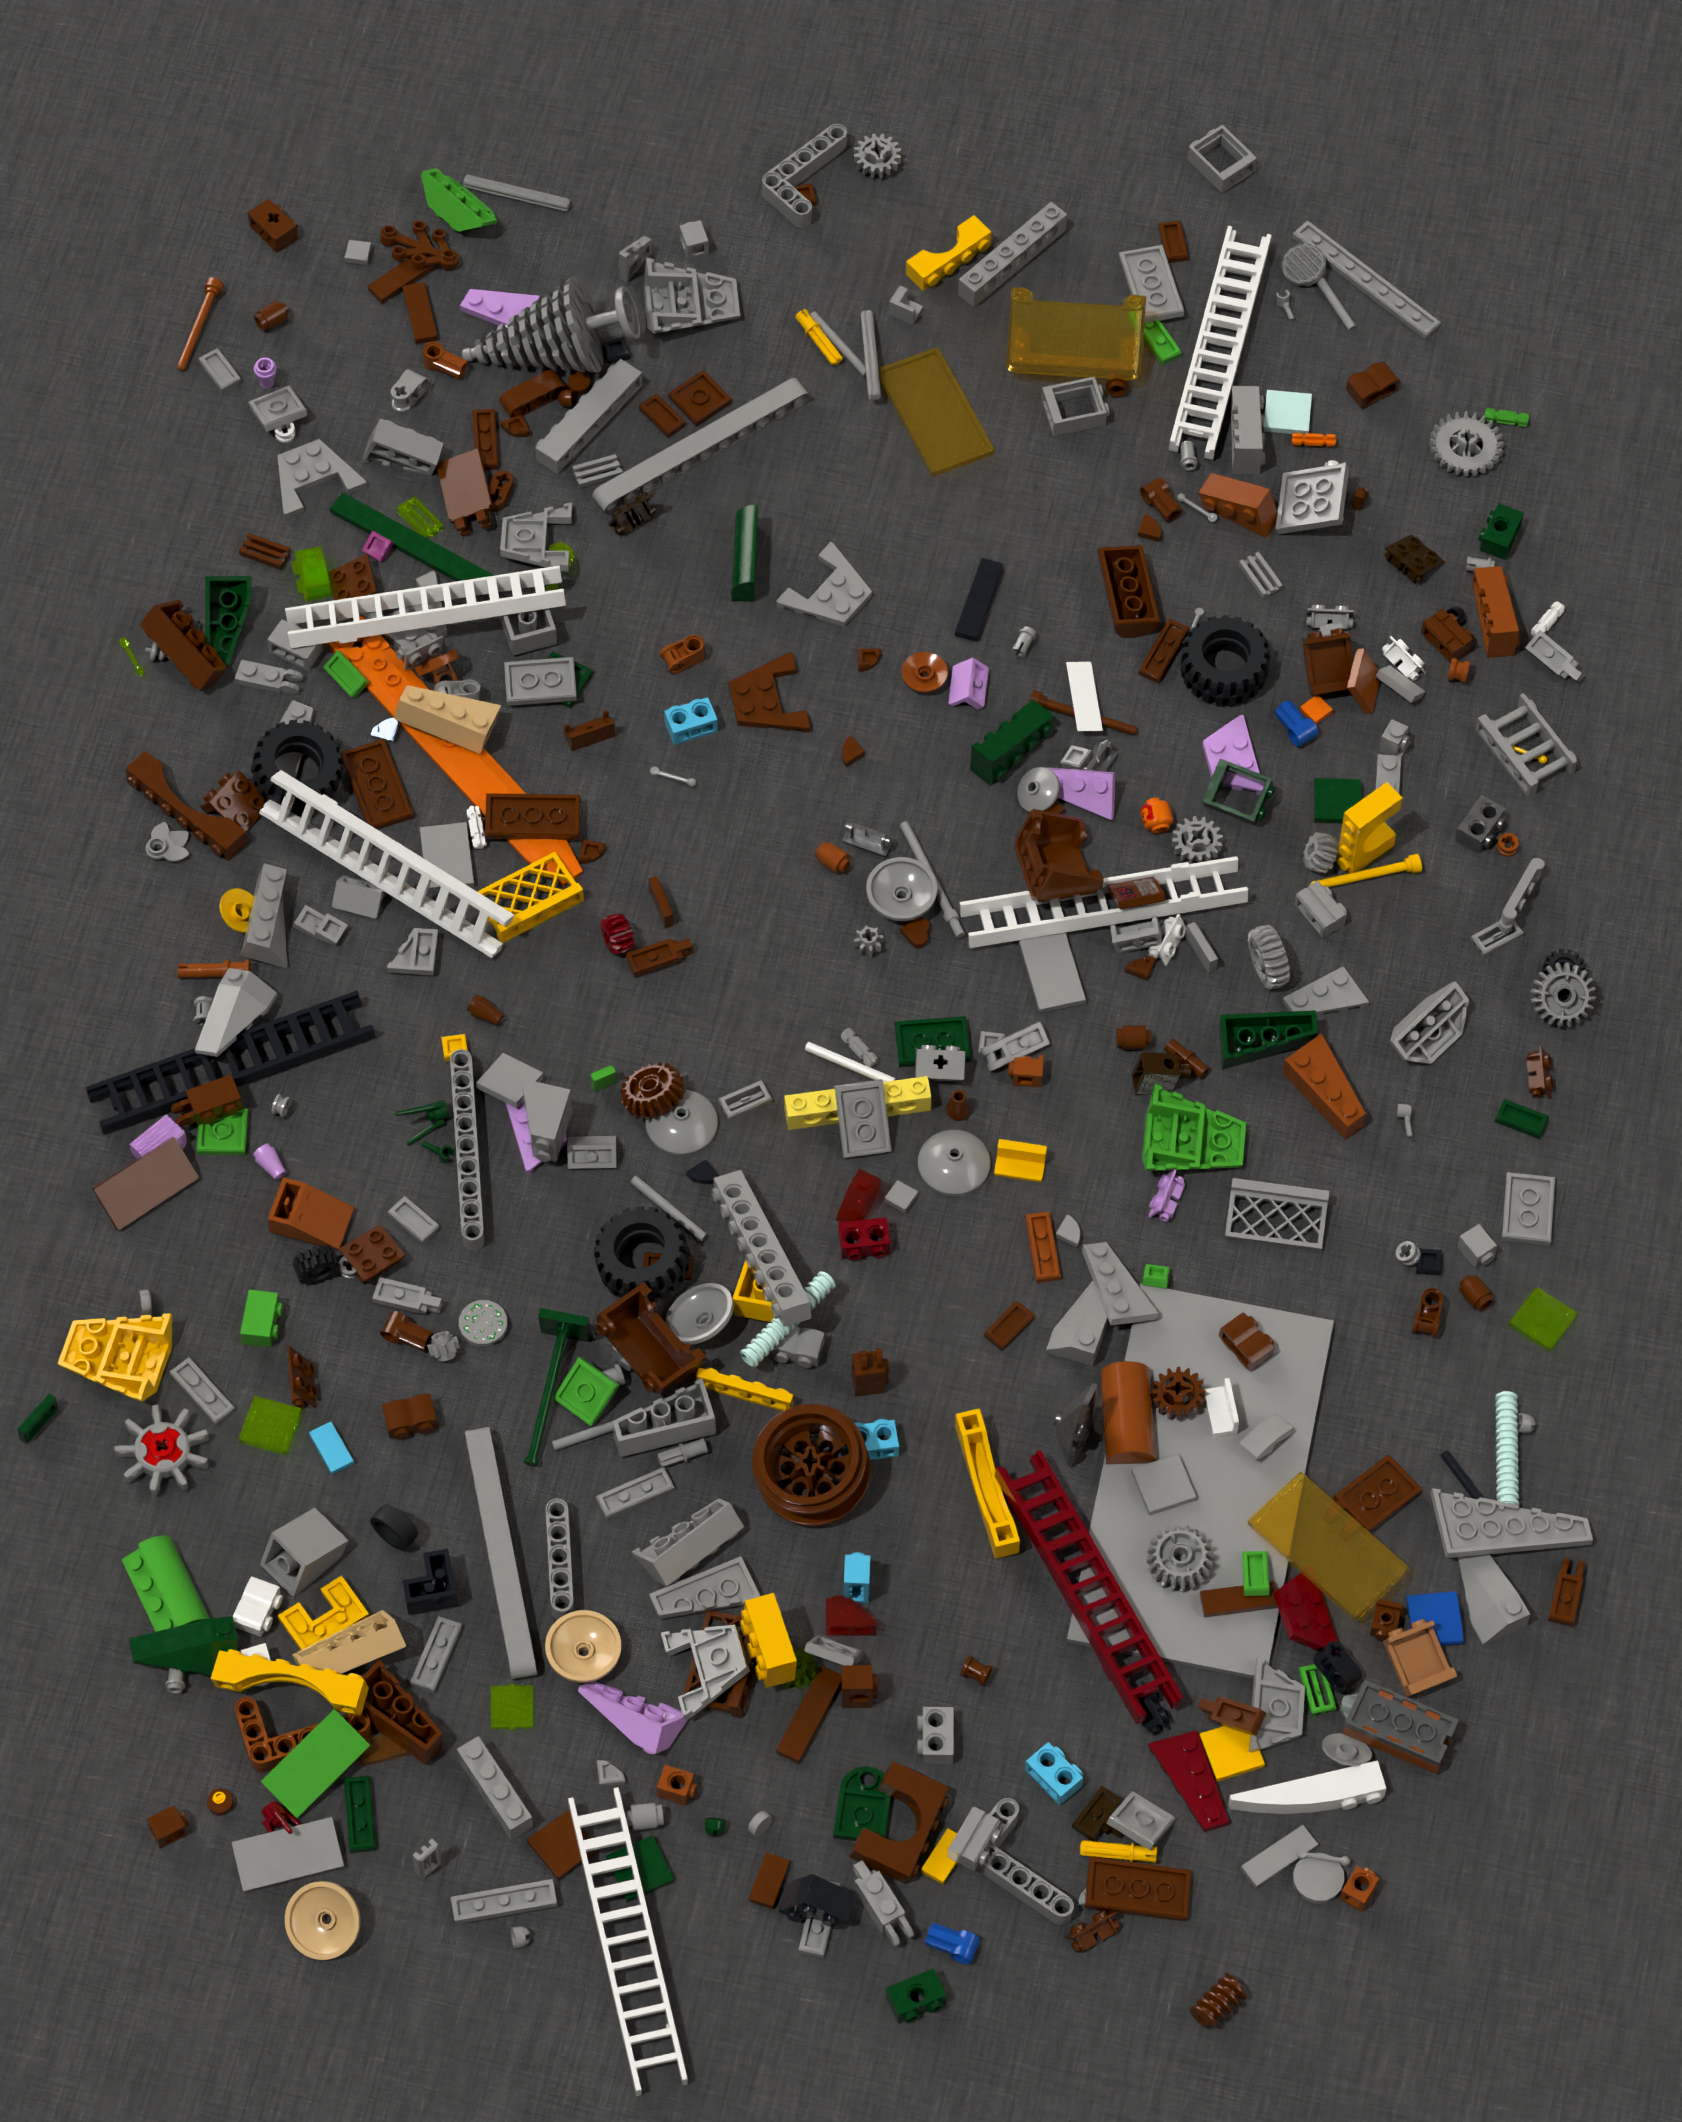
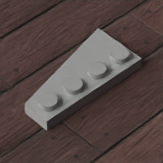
M292 700L280 722L289 724L290 720L297 719V723H303V720L310 721L311 725L314 708ZM297 752L283 754L276 759V765L279 770L296 779L299 774V766L303 754Z
M1108 1243L1083 1245V1256L1110 1325L1156 1320L1159 1313Z
M741 1556L649 1594V1599L659 1619L742 1606L745 1600L760 1597Z

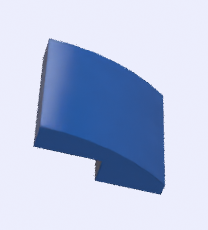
M1456 1591L1406 1595V1605L1410 1620L1409 1629H1412V1623L1425 1618L1426 1623L1433 1620L1435 1623L1433 1629L1440 1646L1463 1644L1462 1623Z

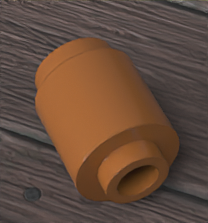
M823 842L816 850L815 857L818 859V862L834 873H844L850 867V854L833 843Z

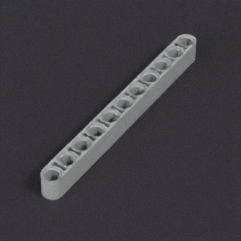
M791 378L600 485L594 490L592 497L605 514H612L624 504H630L635 501V498L645 492L648 494L802 407L810 399V394L797 378Z
M484 1427L465 1431V1438L511 1678L514 1680L536 1676V1664L490 1428Z

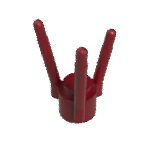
M278 1801L269 1803L261 1812L265 1818L262 1824L268 1833L273 1832L272 1827L274 1826V1828L283 1827L288 1834H292L293 1831L287 1824V1819L295 1826L301 1825L286 1807L282 1808Z

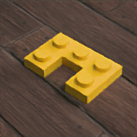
M342 1575L320 1589L322 1595L332 1607L327 1613L312 1621L298 1602L278 1615L279 1621L300 1650L369 1617L368 1611Z

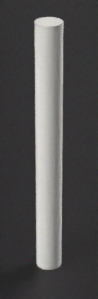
M811 1042L806 1044L805 1051L871 1079H882L883 1082L895 1081L896 1079Z

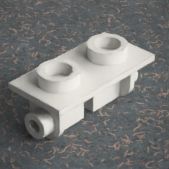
M1390 636L1393 643L1391 645L1386 644L1382 648L1383 655L1394 666L1402 660L1403 662L1397 668L1409 680L1415 681L1419 677L1418 673L1420 671L1426 674L1422 667L1425 663L1416 654L1411 656L1407 652L1409 647L1401 639L1396 641Z
M1177 914L1176 918L1169 917L1165 919L1161 927L1163 937L1161 945L1152 946L1148 950L1149 956L1156 957V959L1161 958L1165 966H1167L1171 957L1174 956L1180 940L1186 933L1187 928L1180 914Z

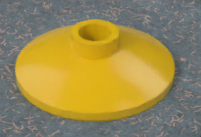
M235 888L228 890L221 897L219 905L220 913L225 923L240 933H246L254 897L243 889Z

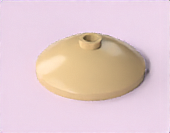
M588 1610L570 1612L559 1618L551 1626L545 1642L547 1660L553 1670L567 1680L579 1683L596 1681L609 1674L616 1666L621 1654L620 1634L612 1621L600 1613ZM581 1651L588 1652L586 1656H581L579 1653Z
M327 1881L307 1884L296 1891L286 1907L285 1929L294 1947L310 1958L327 1960L338 1957L350 1949L359 1934L361 1922L357 1903L352 1895L338 1884ZM326 1914H329L331 1916L330 1923L326 1922L325 1920Z

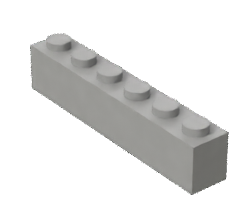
M622 359L615 365H611L606 375L601 380L598 379L587 394L581 396L578 404L573 409H569L566 412L563 420L559 424H555L544 439L542 438L538 441L535 447L536 461L558 474L642 386V372Z

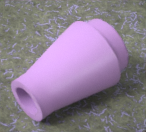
M260 358L254 365V372L260 381L261 387L269 389L274 385L276 364L269 358Z
M267 1143L254 1152L255 1162L269 1173L274 1180H278L286 1174V1170L280 1161L275 1147H271Z

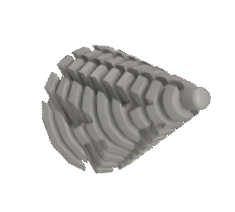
M572 276L564 285L561 284L554 289L555 292L552 293L551 291L544 295L542 300H536L530 308H524L519 316L516 314L511 317L507 325L504 322L499 325L497 333L492 330L486 336L487 340L480 338L475 341L474 344L476 346L474 348L463 349L462 357L468 362L478 358L480 363L488 364V358L490 357L493 364L502 365L504 361L506 364L517 366L518 362L522 367H529L532 364L536 368H544L543 366L557 369L558 366H561L562 370L570 371L574 369L583 372L588 370L589 372L597 373L602 370L601 365H603V345L599 340L602 339L600 328L619 323L626 338L637 340L640 337L637 309L630 291L627 287L623 286L619 287L615 292L616 310L596 315L585 286L578 277Z

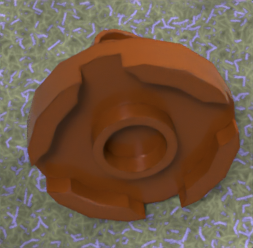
M456 648L449 650V653L437 655L414 668L418 676L429 672L435 685L440 682V678L444 674L449 675L452 681H457L450 662L460 656Z

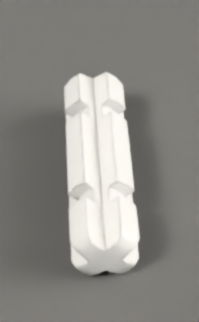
M1558 601L1552 604L1551 609H1548L1538 621V624L1532 628L1531 635L1533 637L1539 630L1545 633L1557 621V617H1560L1564 612L1565 607Z
M470 806L467 809V816L470 819L468 822L471 837L474 838L472 839L473 847L475 849H484L487 842L485 836H483L485 831L482 817H479L481 816V810L478 806Z

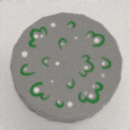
M489 1300L472 1302L460 1314L459 1331L470 1345L476 1347L493 1346L494 1343L501 1341L507 1332V1316L504 1309L495 1302Z

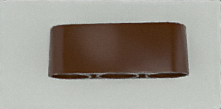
M548 370L507 390L500 396L499 402L510 418L521 414L525 416L557 400L559 393L567 388L554 370Z

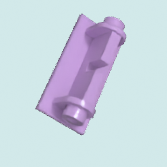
M1174 1169L1160 1178L1157 1185L1159 1191L1149 1205L1152 1208L1148 1216L1149 1218L1158 1214L1160 1220L1167 1222L1173 1217L1177 1203L1171 1200L1170 1197L1179 1200L1185 1186L1184 1178L1175 1176L1177 1170Z

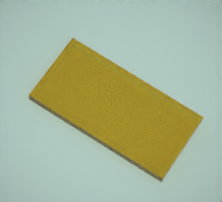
M938 347L878 368L879 380L932 477L994 455V448Z
M1301 1471L1248 1520V1525L1355 1621L1409 1572V1567Z

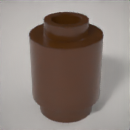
M275 300L258 310L254 320L262 331L271 330L288 319L287 314L289 311L283 302L279 303Z
M1145 1025L1116 1028L1117 1047H1123V1050L1146 1049V1044H1151V1031L1146 1030Z
M1468 1275L1461 1280L1459 1292L1473 1309L1481 1312L1494 1302L1492 1292L1478 1275Z

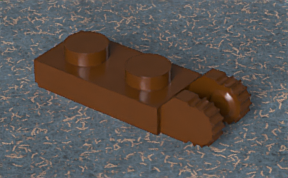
M1564 1557L1561 1571L1558 1573L1548 1621L1573 1627L1583 1583L1582 1574L1585 1562L1579 1561L1576 1567V1576L1566 1574L1570 1561L1569 1558Z

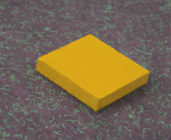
M1226 1726L1199 1734L1216 1782L1264 1768L1265 1763L1260 1750L1249 1752L1250 1734Z

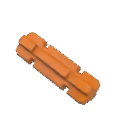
M1293 433L1291 442L1292 445L1335 446L1336 435L1326 434V436H1323V434L1305 433V435H1302V433Z

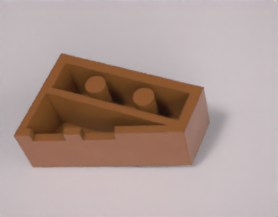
M1211 473L1198 492L1203 508L1266 539L1276 525L1278 513L1269 488Z

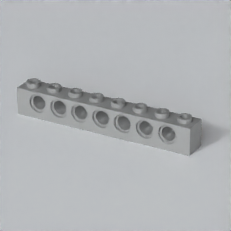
M738 1170L715 1177L714 1188L711 1189L712 1197L715 1203L719 1202L723 1219H728L731 1234L737 1236L739 1250L745 1252L748 1267L754 1269L755 1280L758 1285H762L765 1300L771 1302L775 1319L779 1318L783 1327L811 1319L810 1300L742 1171Z

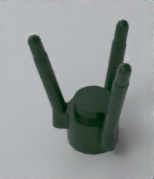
M444 1100L395 1112V1116L425 1111L428 1120L435 1122L408 1140L407 1145L413 1144L437 1127L445 1125L444 1119L449 1118V1112Z

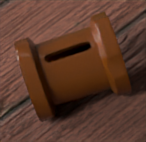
M969 1655L963 1665L960 1676H968L978 1681L980 1686H984L993 1666L979 1663L974 1660L973 1656Z

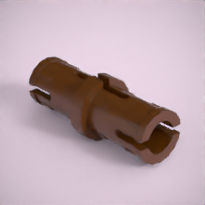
M1174 1038L1165 1045L1164 1051L1175 1053L1178 1056L1179 1065L1189 1064L1191 1072L1198 1076L1199 1079H1203L1209 1072L1210 1067L1195 1056V1052L1192 1050L1188 1051Z

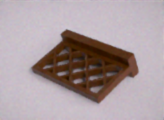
M707 1610L702 1630L705 1627H710L712 1619L722 1620L725 1625L735 1624L737 1626L740 1624L742 1616ZM744 1634L740 1636L742 1641L744 1640L743 1647L750 1672L733 1684L730 1691L729 1689L726 1690L728 1694L726 1704L717 1703L713 1700L704 1707L730 1712L733 1717L739 1718L743 1716L755 1673V1666H757L756 1658H751L748 1650L749 1637ZM694 1658L683 1694L701 1685Z

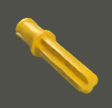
M803 309L804 314L802 311H799L795 319L804 328L805 335L811 337L831 365H838L842 361V356L820 329L821 325L814 321L806 309Z
M1083 1840L1080 1844V1854L1083 1856L1130 1860V1862L1134 1860L1156 1863L1157 1847L1155 1846L1149 1850L1144 1846L1134 1845V1842L1128 1845Z

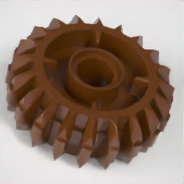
M660 1061L655 1065L650 1062L647 1067L641 1066L640 1070H633L632 1076H626V1082L622 1083V1090H620L623 1106L631 1116H635L637 1119L644 1118L647 1121L650 1117H653L655 1120L659 1115L665 1117L666 1112H673V1107L680 1106L679 1100L684 1099V1080L674 1066H670L668 1063L661 1064Z

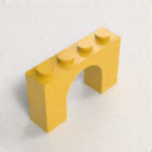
M1388 782L1344 812L1338 847L1339 854L1336 859L1338 866L1343 871L1348 873L1358 872L1394 846L1396 833L1384 821L1401 810L1403 797Z

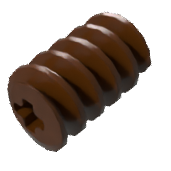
M1225 1973V1977L1218 1979V1985L1214 1984L1211 1986V1992L1207 1991L1204 1993V1999L1200 1998L1197 2000V2006L1193 2005L1190 2007V2013L1193 2018L1205 2028H1208L1209 2025L1218 2028L1219 2025L1215 2019L1218 2018L1221 2021H1225L1226 2017L1223 2011L1232 2014L1233 2010L1230 2004L1239 2007L1240 2003L1237 1997L1243 2000L1247 1999L1241 1984L1229 1973Z

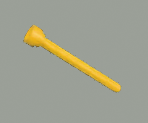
M1417 853L1408 855V858L1404 859L1403 862L1317 881L1323 887L1327 886L1329 888L1401 871L1411 872L1412 874L1422 872V864Z

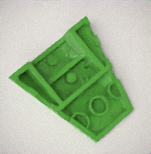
M1154 1084L1146 1114L1142 1162L1146 1171L1240 1168L1243 1166L1246 1122L1218 1110L1214 1112L1205 1108V1105L1196 1101V1103L1182 1098L1183 1095L1179 1093H1170L1163 1090V1086Z

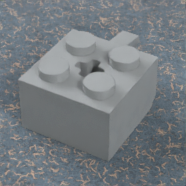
M549 608L500 616L512 655L557 644L556 627Z

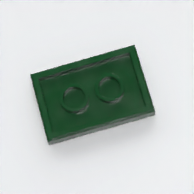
M966 1016L895 1021L899 1067L915 1066L916 1050L921 1049L922 1045L936 1046V1050H945L946 1046L960 1047V1051H965V1063L971 1061ZM938 1057L937 1061L933 1062V1064H947V1062H942V1058Z

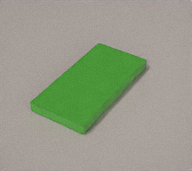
M333 1709L261 1780V1783L298 1818L370 1744Z

